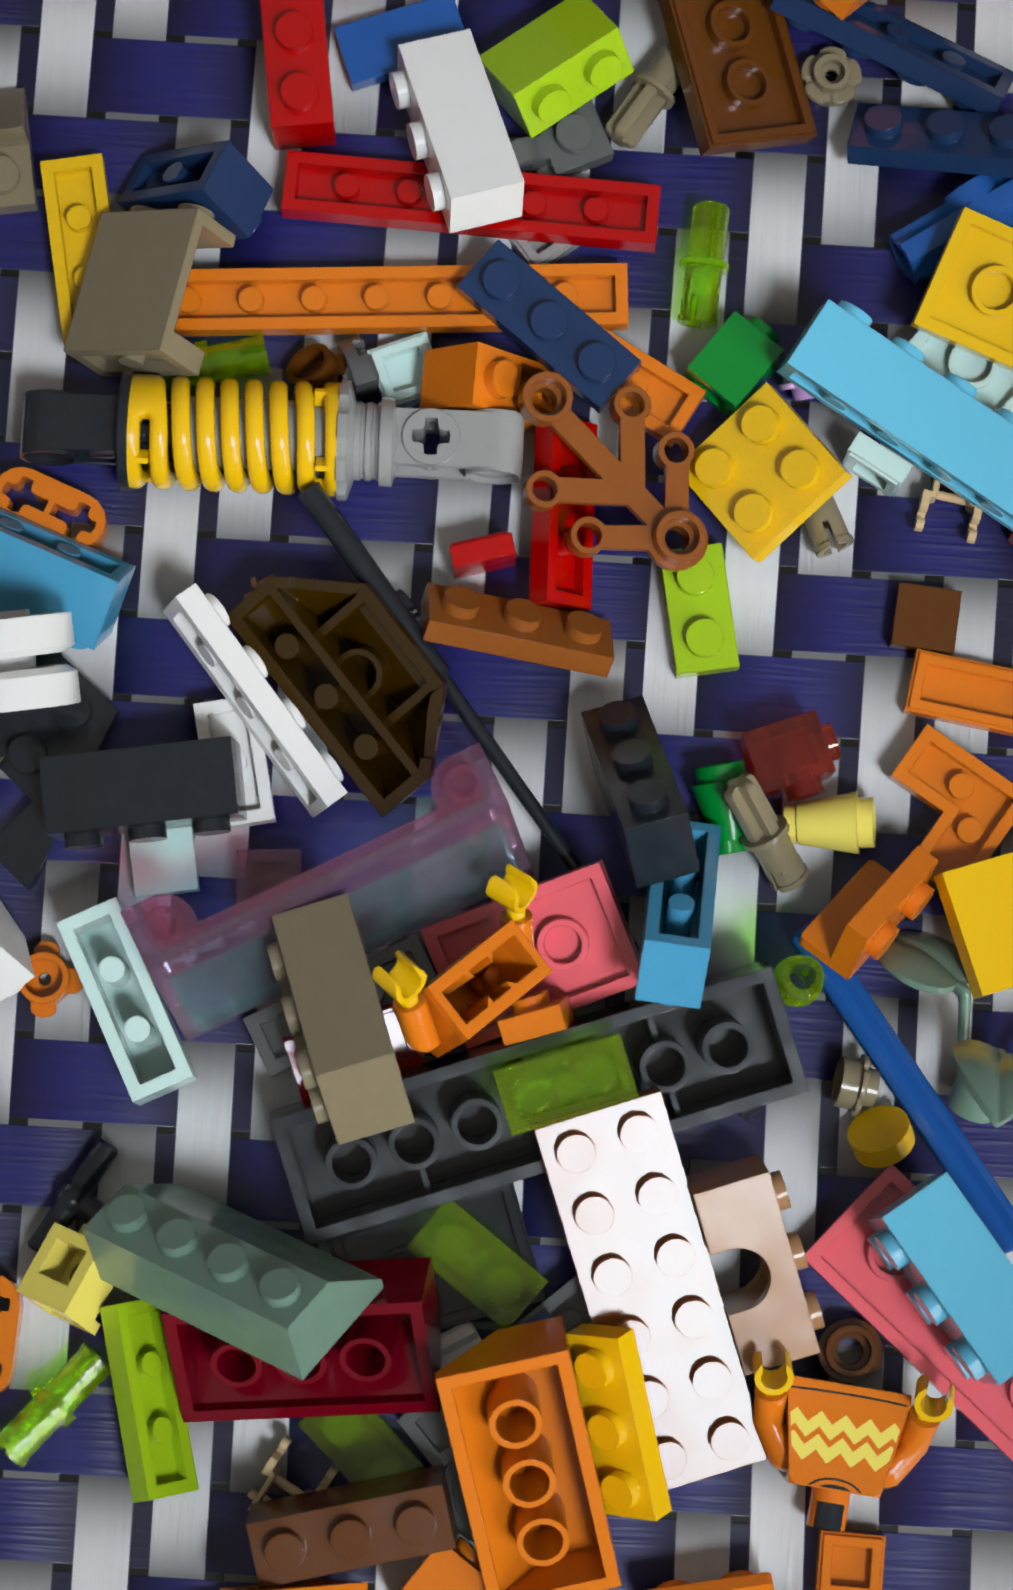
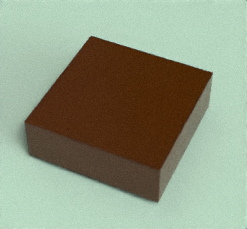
M899 582L896 590L889 648L910 651L921 649L952 656L955 650L962 591Z

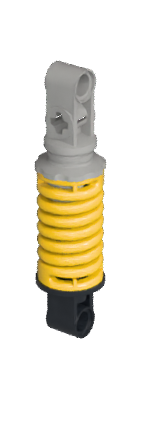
M124 370L118 395L76 394L53 389L30 390L23 394L19 455L22 460L49 466L70 464L115 465L119 489L124 492L139 489L146 482H152L160 490H167L173 486L177 479L180 487L186 491H195L202 483L204 488L210 492H219L227 484L228 488L234 493H243L251 484L252 489L259 494L269 493L275 485L277 491L281 494L292 495L297 488L302 493L314 483L319 482L329 497H336L337 501H346L353 481H360V479L365 481L376 480L379 487H392L395 477L429 480H468L491 485L514 484L522 480L525 419L521 413L496 408L474 411L397 407L396 399L390 397H382V402H379V404L374 402L363 403V401L356 400L351 380H342V383L328 382L323 388H315L314 392L312 385L308 381H300L294 387L292 400H288V386L283 380L272 381L269 385L268 399H263V383L258 379L248 380L245 383L244 398H239V383L234 378L223 379L220 384V397H215V382L210 377H201L197 380L195 396L190 395L191 383L189 378L186 376H176L172 380L171 402H168L166 399L165 379L161 375L137 374L135 370ZM427 434L439 436L440 444L437 447V454L429 455L424 453L423 444L426 441Z

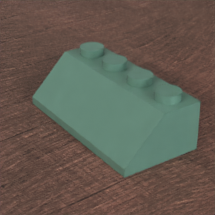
M180 1183L124 1184L83 1227L101 1280L301 1380L310 1373L384 1288L381 1278Z

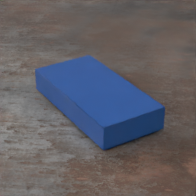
M423 0L334 27V35L352 91L389 81V73L397 71L399 44L464 30L455 0Z

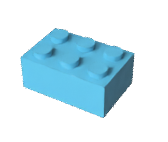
M948 1172L932 1175L867 1220L876 1232L867 1239L877 1256L890 1271L894 1268L897 1270L901 1269L911 1282L913 1288L906 1292V1296L927 1325H930L932 1322L936 1326L940 1324L951 1342L944 1346V1350L961 1375L966 1380L972 1377L974 1381L979 1380L981 1383L1001 1385L1013 1376V1265Z

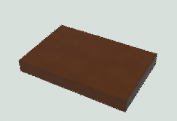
M658 0L701 156L805 144L818 135L808 98L804 91L803 80L800 76V69L785 16L770 9L773 0Z

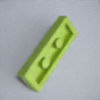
M143 1300L99 1307L133 1503L151 1501L199 1490L188 1423H183L161 1317L162 1310Z

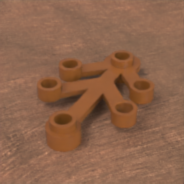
M549 371L533 375L519 392L518 408L520 413L532 425L538 427L549 426L599 479L558 477L555 473L548 470L537 471L522 486L521 494L526 506L536 512H546L556 504L627 507L643 525H604L603 522L595 517H582L573 523L566 533V544L571 553L580 558H590L601 550L647 552L656 565L673 572L684 571L696 565L703 558L707 550L708 534L702 520L689 511V464L695 456V447L690 437L682 432L674 431L664 435L654 446V462L659 469L664 471L662 506L645 488V418L651 410V400L646 391L638 386H625L610 401V416L618 424L617 459L572 412L573 393L567 380L561 375ZM544 393L549 396L552 401V410L547 413L538 411L532 402L533 394ZM622 397H631L638 402L640 407L638 416H628L623 412L620 405ZM666 443H676L681 447L683 451L682 462H672L667 458L664 451ZM544 481L549 484L553 493L550 501H541L535 497L532 489L534 482ZM580 527H588L594 531L597 538L595 547L588 548L580 544L577 539V531ZM673 530L681 534L684 540L682 551H674L667 546L665 542L667 531Z

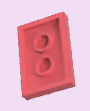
M603 860L594 861L537 883V893L527 909L531 911L533 917L534 947L553 972L524 995L542 990H548L551 1000L568 995L574 1010L636 987L640 954ZM491 900L422 927L420 931L437 974L500 928V914L506 910V907L495 900ZM512 1005L466 1041L467 1049L501 1037L497 1021L507 1012L513 1011Z

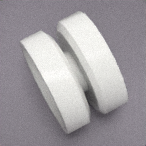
M29 609L0 612V713L81 702L77 669L68 664L36 666L35 655L67 651L75 644L71 611L30 615Z

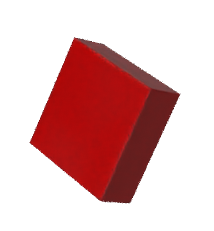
M508 531L451 543L452 546H449V558L454 580L516 566V550L512 533H508Z

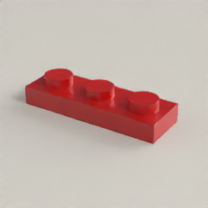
M581 420L597 437L598 425ZM535 426L534 473L540 470H548L555 473L558 477L596 479V475L549 426ZM544 481L533 483V494L537 499L541 501H550L552 499L553 493L549 484ZM556 504L546 512L532 510L529 601L537 605L569 612L591 610L593 557L580 558L571 553L566 544V533L569 527L578 519L586 516L594 517L595 505ZM580 527L577 531V539L580 544L588 548L593 547L594 531L588 527Z

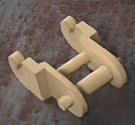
M933 478L931 489H924L920 495L913 531H923L924 518L929 504L934 503L937 499L966 506L965 510L971 515L965 542L974 544L982 511L958 494L940 491V482Z
M284 1436L278 1448L261 1471V1473L268 1477L261 1490L258 1492L252 1488L248 1493L247 1497L253 1500L252 1503L272 1500L266 1493L273 1483L291 1495L306 1493L279 1475L281 1471L277 1463L293 1440L289 1436ZM331 1466L316 1490L326 1489L337 1474L338 1469Z

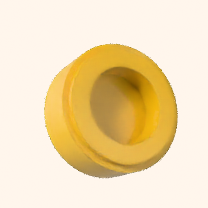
M880 1105L861 1112L853 1119L847 1130V1139L854 1157L860 1164L871 1168H883L900 1162L911 1152L915 1144V1133L905 1111L896 1106Z

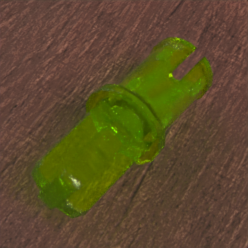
M702 201L696 203L693 207L687 257L680 259L679 264L680 268L685 270L680 314L677 317V322L683 326L701 329V323L704 322L706 329H712L718 325L717 313L722 275L727 274L730 268L729 264L724 262L730 210L726 204L720 202Z

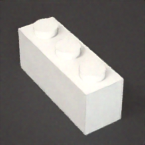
M465 29L399 44L397 71L389 73V84L396 108L398 110L406 108L411 120L410 123L406 124V131L414 160L424 159L428 174L424 175V186L431 210L433 212L442 210L449 233L522 217L525 181L471 30Z

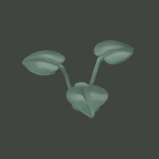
M899 930L893 943L878 959L882 966L898 980L914 989L933 994L953 992L958 999L957 1042L953 1045L950 1052L951 1063L957 1075L947 1097L948 1107L961 1118L974 1123H992L995 1128L1004 1125L1013 1119V1053H1007L1002 1048L993 1047L982 1041L969 1039L971 989L966 984L968 981L956 945L932 934Z

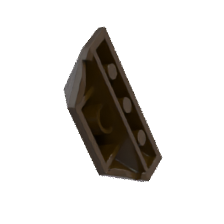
M272 575L228 613L230 624L244 642L260 656L269 674L297 707L305 720L381 817L391 813L433 777L448 682L370 583Z

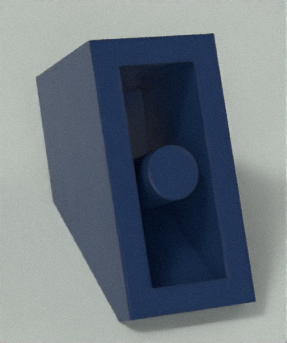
M229 140L143 155L118 204L125 211H129L130 207L135 205L147 206L156 210L177 209L178 205L182 203L200 205L212 211L215 215L214 220L236 235L235 240L250 238L251 234L261 224L262 212L274 189Z

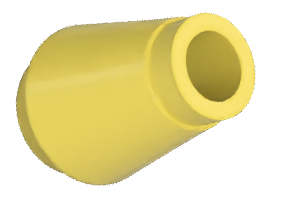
M858 791L797 803V805H784L783 816H785L790 825L788 835L792 843L853 854H860V848L876 847L874 797H859Z

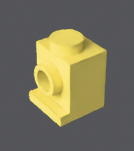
M54 1222L16 1291L46 1313L95 1336L101 1325L95 1320L100 1312L99 1307H103L114 1286L100 1279L83 1231V1227L86 1224L82 1225L79 1232H75Z

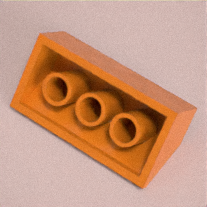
M562 1316L498 1329L435 1373L485 1589L606 1590L620 1587L621 1581L614 1544Z

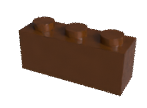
M444 1464L252 1503L246 1521L260 1589L456 1549L457 1524Z

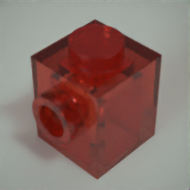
M816 710L742 733L738 742L748 773L756 777L767 799L786 793L789 803L824 792L825 788L822 781L832 777L836 771L833 761L841 759L839 743L830 723L821 725Z

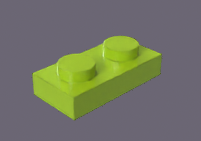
M722 543L709 544L703 558L690 569L673 572L660 567L676 679L738 671L740 668ZM683 548L672 549V550H674V551H682Z

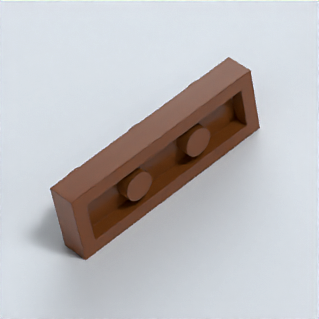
M427 582L421 600L423 641L608 677L615 658L610 620L599 618L585 611L569 612L540 606L527 599H507L478 593L464 586L454 585L448 587Z

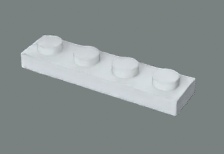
M196 583L175 596L163 610V613L311 817H316L348 792L341 784L344 777L339 765L325 750L317 751L303 731L306 728V724L297 707L285 697L280 699L265 679L268 677V671L260 656L250 646L245 645L242 647L227 627L230 625V619L220 601L210 593L204 595Z

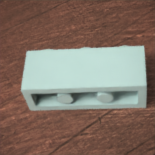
M114 897L56 922L132 1102L141 1106L198 1081L199 1079L121 901Z

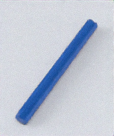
M810 923L793 934L791 937L792 945L864 1052L869 1056L875 1068L880 1071L881 1077L945 1172H948L1003 1252H1012V1204L856 973L849 980H846L799 944L802 932L810 925Z

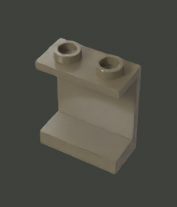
M191 203L179 204L177 209L156 210L147 206L135 205L130 207L129 211L102 212L63 351L102 377H122L124 370H135L137 374L161 376H199L205 352L177 334L174 329L196 249L233 248L236 235L215 221V215L212 211Z

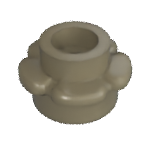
M834 46L820 49L819 54L816 56L809 55L803 62L800 76L804 80V91L807 97L823 107H835L848 103L854 98L856 94L855 86L859 85L862 79L859 63L854 58L849 59L843 49ZM832 71L837 75V79L835 81H828L825 74Z
M861 1054L860 1059L841 1056L833 1077L831 1105L848 1109L852 1117H856L860 1113L862 1106L872 1108L879 1090L880 1071L870 1068V1058L867 1054Z

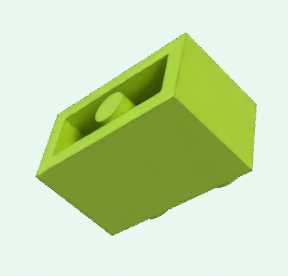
M564 0L480 55L495 100L531 139L635 71L618 26L592 0Z

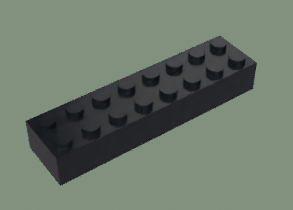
M761 960L706 977L700 1009L666 1006L633 999L575 1017L576 1020L567 1029L509 1046H504L503 1040H499L401 1071L415 1123L338 1145L330 1121L321 1124L317 1123L311 1100L307 1102L300 1101L270 1110L269 1121L307 1244L311 1245L545 1173L546 1170L532 1124L656 1086L660 1089L673 1133L808 1092L809 1088L773 967Z

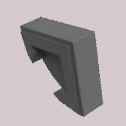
M357 335L336 342L339 354L343 356L346 362V375L348 380L352 381L356 400L360 401L376 396L377 391H379V374L371 354L368 355L366 353L364 339Z

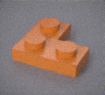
M929 724L923 728L888 778L940 814L919 845L939 860L928 882L936 889L934 876L989 859L1013 825V783Z

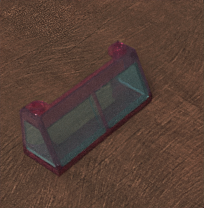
M480 742L446 758L435 769L431 780V793L438 808L437 810L198 922L194 911L184 900L169 894L152 896L120 911L148 973L187 1041L282 997L279 982L276 981L266 944L278 941L271 915L348 893L364 950L368 957L421 932L420 929L425 925L465 911L490 899L486 894L488 881L493 875L504 879L508 863L534 878V873L509 803Z

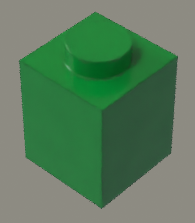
M735 310L687 366L685 378L706 390L704 399L725 417L729 418L761 388L777 369L784 349L777 345L780 338L768 324L755 316H751L747 320Z

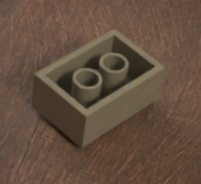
M348 893L271 915L278 941L266 944L276 981L279 982L282 997H280L291 1036L293 1035L297 1049L295 1051L305 1088L309 1093L317 1123L331 1122L338 1145L415 1123Z

